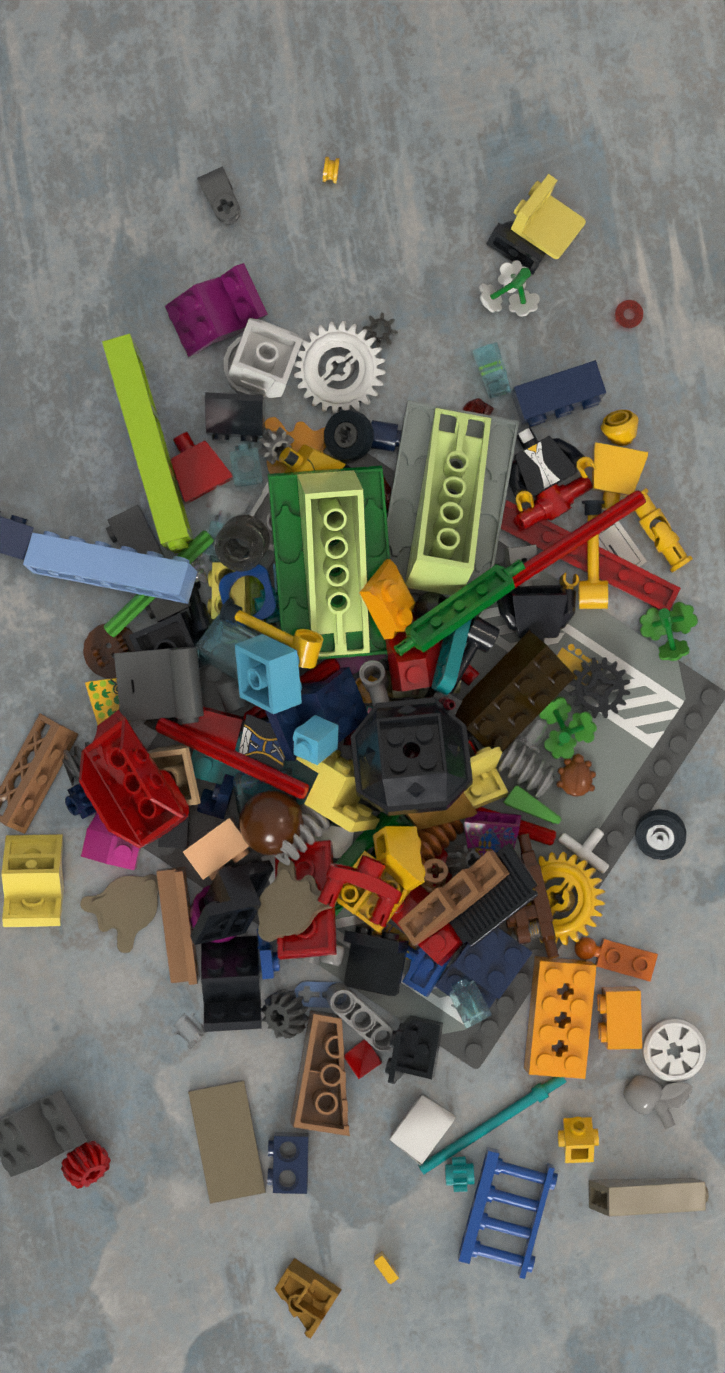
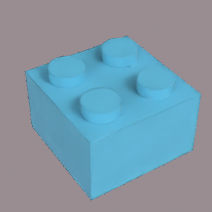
M264 634L235 644L239 694L241 698L272 714L302 703V685L298 666L300 660L297 650Z

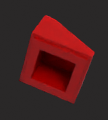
M365 1039L344 1052V1059L358 1079L382 1064V1060L374 1048Z

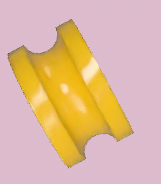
M325 157L322 182L332 180L333 183L337 184L340 158L330 160L329 157Z

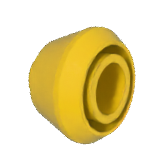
M617 410L611 412L603 419L600 426L601 431L611 443L618 446H626L637 435L639 419L630 410Z

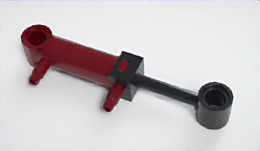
M478 615L473 617L466 641L467 646L464 649L454 688L448 695H444L432 689L431 686L424 698L435 697L443 704L446 710L455 715L462 700L452 694L476 651L488 652L496 642L500 629ZM409 750L404 755L408 758H415L419 753Z

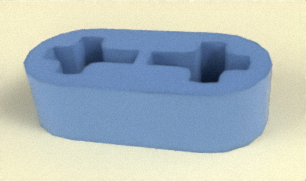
M302 981L295 988L296 997H303L299 996V991H303L304 986H310V991L320 992L319 996H311L307 1002L304 1001L303 997V1006L331 1008L326 1001V997L322 996V994L332 984L341 982ZM343 993V997H339L338 1002L334 1003L342 1004L345 1002L347 994Z

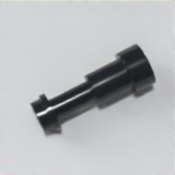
M196 577L189 599L191 604L189 611L193 621L191 628L194 638L206 639L216 633L213 619L209 618L205 603L201 601L198 591L201 583Z

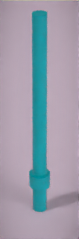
M553 1077L544 1084L538 1083L531 1088L532 1091L443 1148L425 1160L421 1166L418 1165L423 1174L428 1173L535 1102L539 1101L541 1103L549 1097V1093L567 1081L564 1077Z

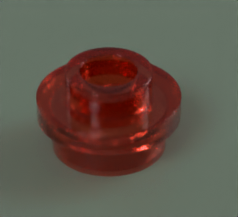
M634 300L622 301L615 310V319L624 328H634L643 319V309ZM632 310L634 318L626 319L624 311Z

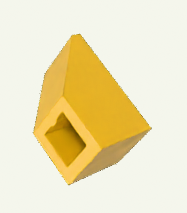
M385 826L373 835L376 860L386 865L385 871L405 890H413L425 882V867L422 864L420 854L421 840L416 826Z

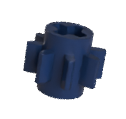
M80 783L67 790L70 795L65 798V803L72 815L77 816L80 814L81 818L84 819L96 813L94 806L85 795Z

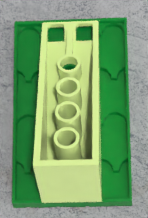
M382 466L267 474L280 630L292 636H295V632L298 629H308L319 633L324 640L318 660L387 654L386 641L382 637L359 593L384 561L390 559Z

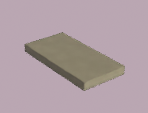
M235 1081L188 1091L210 1204L266 1193L245 1081Z

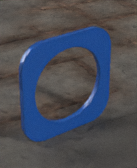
M254 564L227 574L221 579L219 592L222 604L229 599L231 588L239 578L254 576L264 586L265 601L260 611L253 616L264 620L275 612L276 601L268 571L264 566ZM227 620L228 624L234 628L246 626L238 621L233 623Z

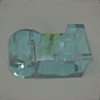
M497 342L471 350L488 398L493 399L510 393L511 388L506 375L507 371Z

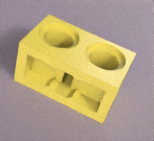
M212 562V571L208 573V584L212 588V599L208 600L207 608L208 614L214 621L228 623L227 620L223 621L219 618L223 606L219 592L221 579L230 572L251 566L247 562ZM243 576L233 584L229 599L234 600V604L242 607V611L252 615V576Z

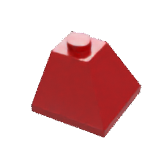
M398 632L394 638L385 639L393 691L403 692L431 687L443 639L424 653L413 647L402 656L397 654L394 646L407 638L406 632Z

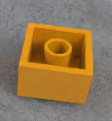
M636 986L602 987V994H597V1011L602 1014L603 1021L598 1022V1040L601 1043L603 1042L608 1050L642 1049L641 991Z

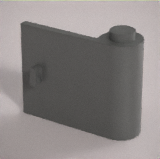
M197 646L114 653L120 712L128 721L176 717L181 719L183 724L199 722V717L204 716Z

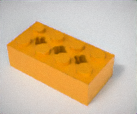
M535 956L524 1069L529 1075L585 1079L597 967L592 961L565 958L548 959L547 957ZM565 983L568 990L561 995L557 990L558 988H563ZM562 1012L565 1018L558 1023L555 1017H559ZM558 1040H560L562 1047L555 1051L552 1045H557Z

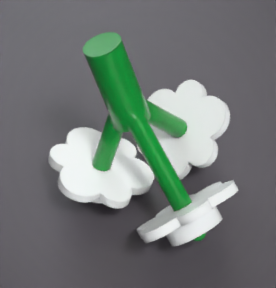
M518 260L513 261L512 264L509 262L501 264V274L498 276V282L504 284V287L495 291L491 284L482 283L479 286L482 293L480 300L492 313L502 310L501 295L506 292L513 293L517 289L519 294H513L509 297L510 312H516L518 316L524 317L538 309L539 295L536 293L530 294L529 291L524 290L526 281L531 276V271L527 267L522 266Z

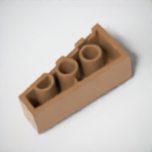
M310 1010V1019L306 1029L290 1123L295 1128L350 1136L342 1018L337 1014Z

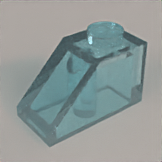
M466 978L452 985L454 991L450 992L449 996L466 1029L492 1015L475 981L468 982Z

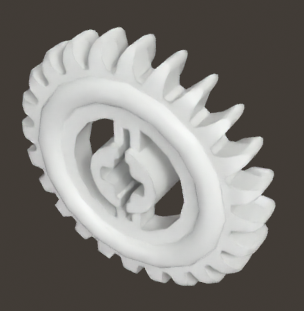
M331 321L328 331L323 325H319V335L310 331L311 342L302 340L301 344L304 346L305 351L299 350L297 354L302 360L294 362V366L301 368V371L295 373L294 377L303 379L297 387L299 389L307 388L304 398L313 396L312 406L322 402L323 412H326L332 406L333 414L339 412L340 407L343 410H350V405L356 411H360L359 401L369 405L371 402L367 395L378 396V392L373 386H382L384 384L377 378L378 375L386 374L385 370L378 368V365L384 363L386 359L376 358V355L382 351V348L371 347L376 338L373 337L366 340L367 329L357 334V324H353L347 330L346 321H342L339 329H337L335 323ZM334 347H342L351 351L347 355H336L330 358L326 364V373L322 376L320 375L319 365L326 351ZM358 360L360 371L358 378L351 386L344 389H336L328 385L333 380L343 381L350 378L355 370L354 362ZM348 361L343 368L345 373L333 374L338 367L337 363Z

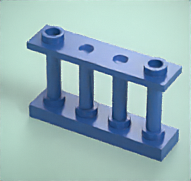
M487 1147L458 1253V1261L470 1264L471 1257L477 1258V1255L519 1266V1278L525 1279L526 1273H532L536 1256L532 1255L549 1189L554 1190L558 1173H554L555 1168L553 1164L547 1163L545 1173L503 1162V1158H499V1150ZM499 1173L542 1184L538 1200L495 1189V1186L491 1185L494 1174L499 1175ZM494 1200L534 1211L530 1228L488 1217V1213H484L486 1202L491 1203ZM488 1228L527 1239L523 1255L480 1244L481 1241L476 1240L479 1229L484 1230Z

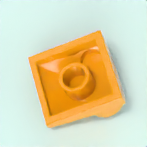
M386 559L359 593L384 639H392L398 632H404L406 627L412 623V610L416 602L395 563L391 559Z

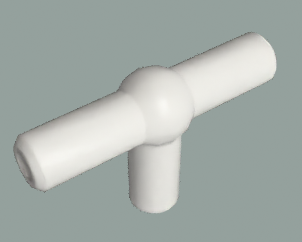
M595 828L583 845L566 833H563L558 839V842L575 853L579 860H587L588 864L602 874L609 868L608 863L592 853L604 836V832L599 828Z

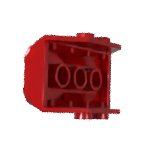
M119 709L97 726L93 742L81 752L79 783L106 829L140 849L182 823L188 817L189 806L172 776L167 771L158 769L143 743Z

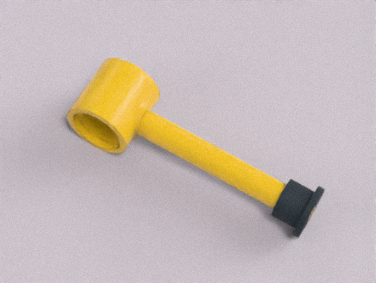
M603 500L582 501V504H585L587 522L602 513ZM598 534L587 541L588 580L579 581V609H608V581L599 580Z
M228 599L223 604L219 615L221 620H229L233 623L238 621L297 650L300 660L299 667L314 668L316 666L324 640L319 633L308 629H298L295 632V636H292L243 612L242 607L234 604L232 599Z

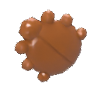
M579 753L573 755L572 761L571 759H564L566 766L558 769V773L561 776L560 781L556 783L557 787L562 788L567 794L575 797L583 796L589 791H594L595 786L592 784V779L596 777V773L589 770L592 762L589 760L584 762V756Z

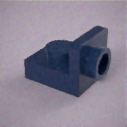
M225 774L222 784L216 783L214 791L204 789L197 811L224 820L236 777Z

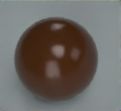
M276 790L260 792L251 797L241 811L239 819L241 835L247 845L258 853L264 855L282 854L284 852L280 851V848H282L283 841L286 840L293 844V836L295 834L301 835L300 824L304 826L303 812L299 804L286 793Z

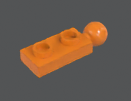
M582 937L579 939V942H576L574 948L576 955L581 959L588 960L597 957L595 962L597 967L649 982L651 981L658 957L657 953L602 938L601 945L597 946L593 939Z

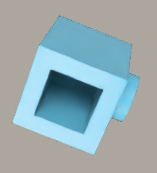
M316 715L311 717L294 731V755L316 765L321 763L338 749V725Z

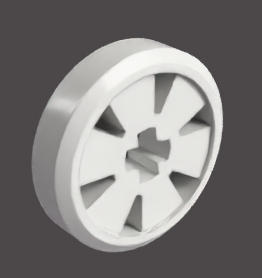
M669 1018L656 1023L647 1032L643 1042V1057L648 1068L659 1078L671 1082L684 1081L694 1076L701 1069L706 1057V1044L702 1034L693 1024L683 1019ZM674 1042L677 1046H682V1051H678L680 1054L678 1057L667 1054V1049H670L669 1044Z

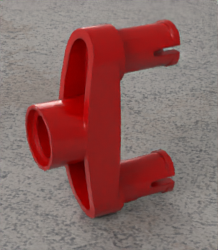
M362 855L357 868L341 864L329 865L326 872L327 880L317 901L325 905L328 904L330 907H335L343 885L351 883L377 894L379 898L368 920L374 924L386 927L395 904L399 903L402 893L381 879L386 868L384 863Z

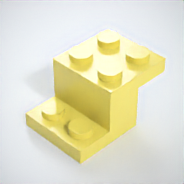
M338 749L318 765L297 756L296 760L319 773L304 803L305 805L349 832L376 828L380 819L372 814L373 811L369 807L358 804L360 797L356 795L353 760H346L341 757V752Z
M63 834L6 835L1 873L4 892L3 927L61 926L64 894L62 871Z

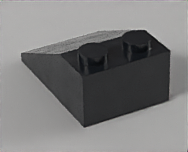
M205 392L206 434L212 436L213 441H229V437H241L240 442L257 443L258 438H262L264 435L266 404L263 395Z

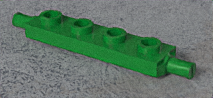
M517 559L507 568L496 564L407 626L405 629L407 638L394 646L397 654L402 656L413 647L424 653L515 589L512 577L525 570L522 561Z

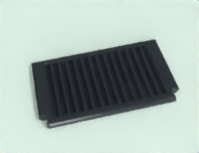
M510 843L496 853L510 874L468 909L449 922L462 943L468 941L470 947H474L539 895L534 889L538 884Z

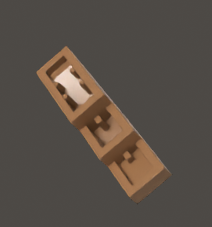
M487 851L470 868L462 869L446 885L437 887L402 918L398 924L413 946H416L468 909L510 873L494 851Z

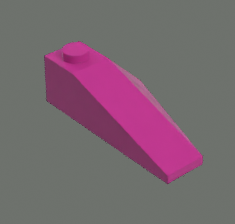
M96 813L87 828L81 857L108 865L136 870L141 848L139 849L109 832L100 820L98 813Z

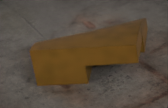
M295 1258L275 1287L280 1298L288 1304L292 1316H298L306 1328L304 1334L310 1339L342 1290Z

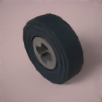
M342 410L334 414L327 422L324 430V442L327 450L335 458L342 461H356L364 457L371 449L374 440V430L370 420L364 414L355 410ZM346 431H350V435L352 436L351 441L347 440L348 437L345 435Z

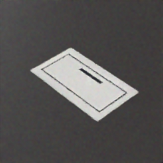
M619 521L599 533V547L639 567L647 562Z

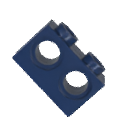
M275 1132L274 1140H268V1157H273V1168H268L267 1185L273 1186V1193L307 1194L309 1133ZM284 1142H292L297 1150L293 1155L287 1156L281 1152L280 1146ZM289 1170L295 1174L296 1179L291 1184H285L280 1180L279 1175L283 1171Z

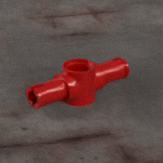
M581 476L567 485L562 484L558 486V484L551 486L535 497L536 500L534 501L533 508L530 506L514 517L515 523L523 531L540 520H554L570 510L575 499L593 488L592 482L588 477L583 478Z

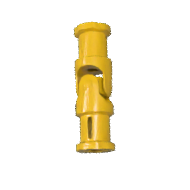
M645 488L641 492L646 499V503L634 511L640 518L639 524L648 537L655 542V548L658 553L662 552L671 566L670 571L673 573L693 560L691 555L688 556L678 542L680 540L679 536L672 531L670 523L667 521L662 510L655 507L648 496V489ZM657 519L661 521L658 522L656 525L652 526L650 529V523L652 520Z

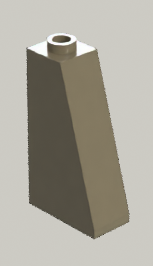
M695 1178L589 1180V1208L609 1217L706 1211V1202L709 1198L705 1182Z

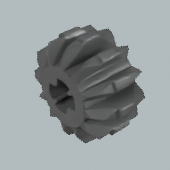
M279 990L264 1000L265 1005L261 1008V1011L265 1014V1017L262 1021L267 1022L269 1025L267 1031H274L276 1038L284 1037L285 1039H290L304 1031L306 1028L305 1024L310 1019L305 1014L309 1007L303 1006V997H296L295 990Z

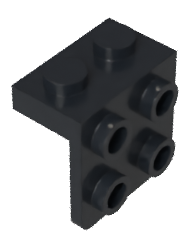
M355 926V930H345L343 942L351 943L344 984L351 988L388 996H397L400 991L409 941L399 939V934L382 931V935L373 934L372 928Z
M410 1015L403 1023H400L397 1031L393 1030L390 1038V1047L393 1048L392 1058H388L385 1074L389 1075L388 1083L395 1084L404 1073L431 1080L434 1078L443 1022Z

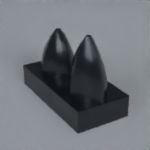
M514 221L504 224L498 223L486 244L511 261H520L522 266L527 267L533 275L546 253L511 230Z

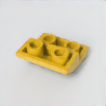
M363 852L362 855L368 856L376 860V858L368 852ZM362 855L360 856V858L358 859V861L355 863V865H354L353 867L357 868V866H358V864H359V862H360V859H361ZM384 870L381 879L402 893L399 903L395 904L392 909L389 921L411 890H405ZM351 883L344 884L337 902L380 933L384 927L380 926V924L377 925L368 920L379 898L377 894Z

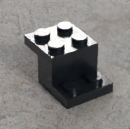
M254 860L234 868L227 866L217 872L203 900L205 907L190 935L194 945L246 934L261 906L259 896L274 870L270 860L261 862Z
M258 936L234 937L227 942H207L201 944L204 1032L262 1029L259 949L257 948L259 946Z

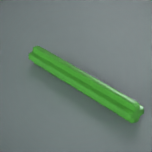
M203 530L188 544L189 548L183 549L177 556L188 559L191 564L214 542V539L207 531ZM136 594L104 625L105 631L112 637L117 636L156 597Z

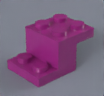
M244 263L234 266L220 277L193 285L165 305L168 316L188 357L198 354L211 344L239 335L245 330L249 318L261 320L268 315Z

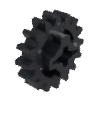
M595 657L591 658L590 666L584 661L580 663L583 670L581 672L574 670L573 674L577 679L569 683L575 686V690L569 692V696L577 697L573 705L578 706L581 704L583 706L581 713L588 712V710L592 711V718H596L598 712L602 713L603 718H608V710L617 714L618 709L616 705L625 706L627 703L622 697L623 695H630V691L624 689V685L629 684L630 680H623L621 677L625 674L626 670L617 671L618 662L616 661L611 665H607L606 657H603L601 663H597ZM601 669L611 672L616 679L609 680L604 677ZM590 671L591 680L586 686H581L583 677ZM596 680H600L601 684H612V687L603 690L602 696H599L598 692L586 691L596 685ZM618 689L615 700L608 704V696L612 690ZM589 695L594 698L598 707L587 703L583 696Z

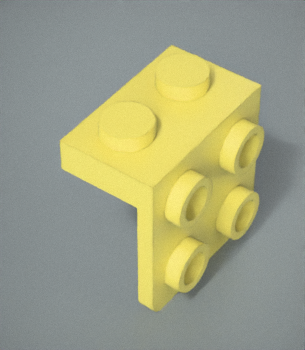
M548 174L542 183L537 180L528 193L531 196L528 201L522 199L513 213L517 217L511 230L552 258L559 259L583 229L586 221L582 216L551 196L558 180Z
M485 747L475 754L476 756L470 757L473 783L464 791V794L475 809L504 798L508 794L496 769L502 754L500 747L493 749Z

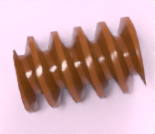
M460 820L417 830L421 840L420 854L423 865L426 861L441 855L442 848H448L449 841H455L457 834L460 835L464 832V827Z

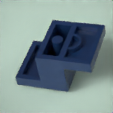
M350 667L340 668L325 681L301 683V704L276 714L265 710L286 761H295L297 758L294 755V731L314 715L338 725V743L357 729L368 715Z
M498 927L474 947H470L467 941L440 977L435 987L482 1019L496 998L500 999L533 952L524 945L518 944L517 940Z

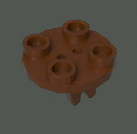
M101 624L88 634L84 642L83 655L86 664L93 673L103 678L113 679L116 678L115 659L112 658V654L135 651L129 637L133 632L125 627L117 636L112 637L105 631V624ZM108 643H111L112 646L111 648H107L106 645Z

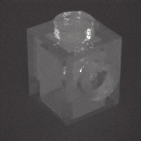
M217 485L216 491H210L206 507L211 508L210 514L215 516L214 521L226 525H231L232 521L243 523L251 495Z

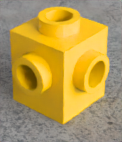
M592 1117L563 1118V1130H558V1147H564L565 1163L594 1162V1146H599L598 1128L593 1129Z

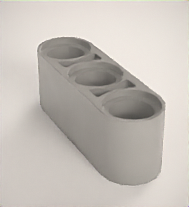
M343 983L332 984L327 989L326 1001L339 1017L378 1051H388L392 1048L390 1047V1038L393 1030L380 1015ZM338 994H347L345 1002L342 1004L334 1003V999ZM359 1012H367V1017L364 1021L359 1023L354 1021L355 1016ZM386 1030L387 1036L383 1040H375L377 1032Z

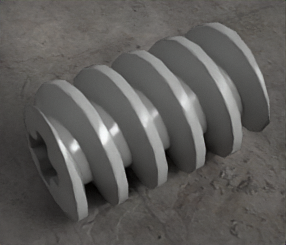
M515 739L502 752L498 771L502 772L509 768L507 777L511 779L518 775L517 785L527 781L526 791L530 792L536 788L535 798L539 799L557 777V775L552 776L554 767L549 766L543 770L545 760L540 759L534 763L536 754L532 752L524 756L527 747L523 745L515 749L517 744Z
M305 804L300 805L304 826L300 824L301 835L295 834L293 836V844L284 840L282 848H280V851L284 853L273 855L280 862L288 866L290 865L288 857L298 860L300 856L297 850L306 852L307 846L304 842L310 845L315 842L312 834L320 837L323 834L320 827L323 829L330 827L325 816Z

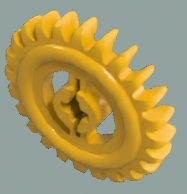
M554 852L549 854L548 861L544 856H539L538 858L544 884L554 878H565L561 885H554L546 891L552 916L556 911L567 912L573 908L575 896L571 890L574 886L578 893V903L575 910L568 917L553 919L556 945L558 938H560L563 945H568V936L573 941L579 942L578 932L588 936L589 932L586 925L597 927L592 917L603 916L602 913L596 910V906L605 905L604 901L597 899V896L604 894L605 890L595 888L596 885L602 882V879L591 878L596 869L590 868L585 870L588 861L582 860L577 864L578 856L575 854L567 861L566 852H562L558 860ZM557 894L562 895V899L565 900L563 904L558 903Z

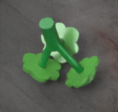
M676 602L673 605V611H669L666 608L660 611L656 608H649L646 611V615L640 617L639 621L642 624L640 632L642 636L651 637L652 640L656 641L661 636L667 634L668 641L665 645H661L658 648L661 660L676 661L689 654L690 649L687 641L674 639L673 632L681 631L683 634H688L691 631V627L697 625L698 618L693 614L694 608L692 605Z
M564 697L554 699L539 714L540 718L546 720L547 724L557 722L561 729L559 732L552 730L549 733V738L544 742V748L548 752H552L551 755L555 759H559L561 756L565 759H570L574 754L573 748L576 747L577 741L592 742L594 740L593 732L597 730V726L592 722V716L589 712L574 713L572 716L573 720L570 721L569 727H567L564 722L568 719L567 713L572 708L570 704H567Z

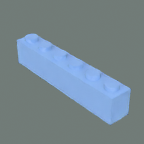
M44 531L43 534L32 533L23 565L32 573L186 604L189 603L198 571L186 558L173 556V559L163 558L162 554L153 551L141 554L131 547L121 546L120 549L111 548L110 544L101 541H95V544L86 543L84 539L75 536H69V539L60 538L58 534Z

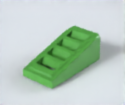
M518 785L512 788L502 802L509 807L554 824H559L562 820L559 815Z

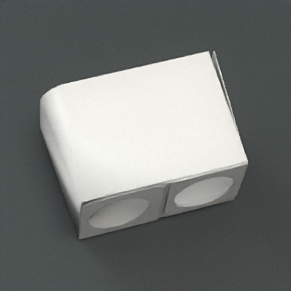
M421 1093L391 1134L389 1140L421 1166L451 1126L456 1116Z

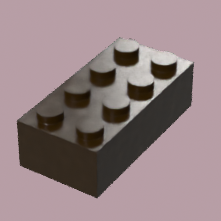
M529 630L462 699V703L455 716L466 725L468 732L481 745L491 747V749L500 747L503 752L576 676L542 640Z

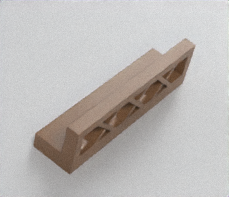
M41 713L39 714L0 786V807L4 801L8 803L3 816L0 814V822L21 833H26L63 764L64 750L70 751L79 735L78 733L60 725ZM45 724L50 725L51 727L46 736L41 739V732ZM34 751L35 756L32 762L27 763V757L30 752ZM21 775V782L19 786L14 789V782L16 778Z
M186 867L157 870L171 983L188 981L189 985L198 984L200 975L196 945L193 944L190 937L193 927L190 921L191 905Z

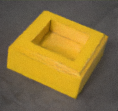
M383 1251L374 1256V1264L388 1283H394L399 1279V1273Z

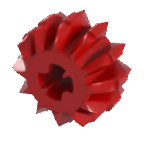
M95 1141L85 1142L81 1146L76 1147L72 1152L67 1153V1157L62 1160L61 1170L64 1173L63 1176L77 1189L83 1186L89 1187L91 1183H97L100 1177H104V1172L109 1170V1163L111 1161L108 1157L109 1154L104 1147L102 1148Z

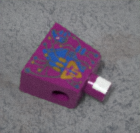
M477 811L475 816L465 819L467 847L475 848V852L479 854L480 858L487 851L497 853L508 843L515 849L522 815Z

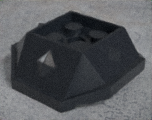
M435 697L376 703L351 736L356 795L365 801L367 800L388 816L447 810L473 783L466 725L452 712L446 710L443 704ZM414 750L419 755L415 758H408L404 753Z

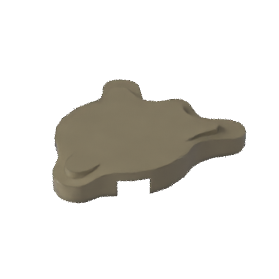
M291 860L289 866L279 861L275 880L264 890L259 899L261 906L258 909L260 922L258 934L266 942H272L277 938L293 934L299 935L310 926L318 913L333 908L328 904L325 905L317 901L321 891L318 890L316 880L311 875H306L301 880L296 879L295 864Z
M149 874L146 876L129 875L119 877L111 882L102 893L94 896H85L80 902L81 908L84 911L96 915L100 931L107 932L111 928L117 930V948L122 953H129L133 949L136 934L146 927L157 913L159 891L157 876Z

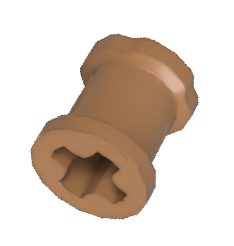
M434 858L426 861L424 864L425 882L421 884V887L428 893H431L437 887L445 885L448 868L440 859Z

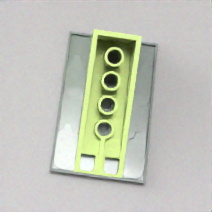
M411 400L407 401L387 510L390 559L397 566L410 593L423 595L426 592H436L444 595L447 599L494 566L519 421Z

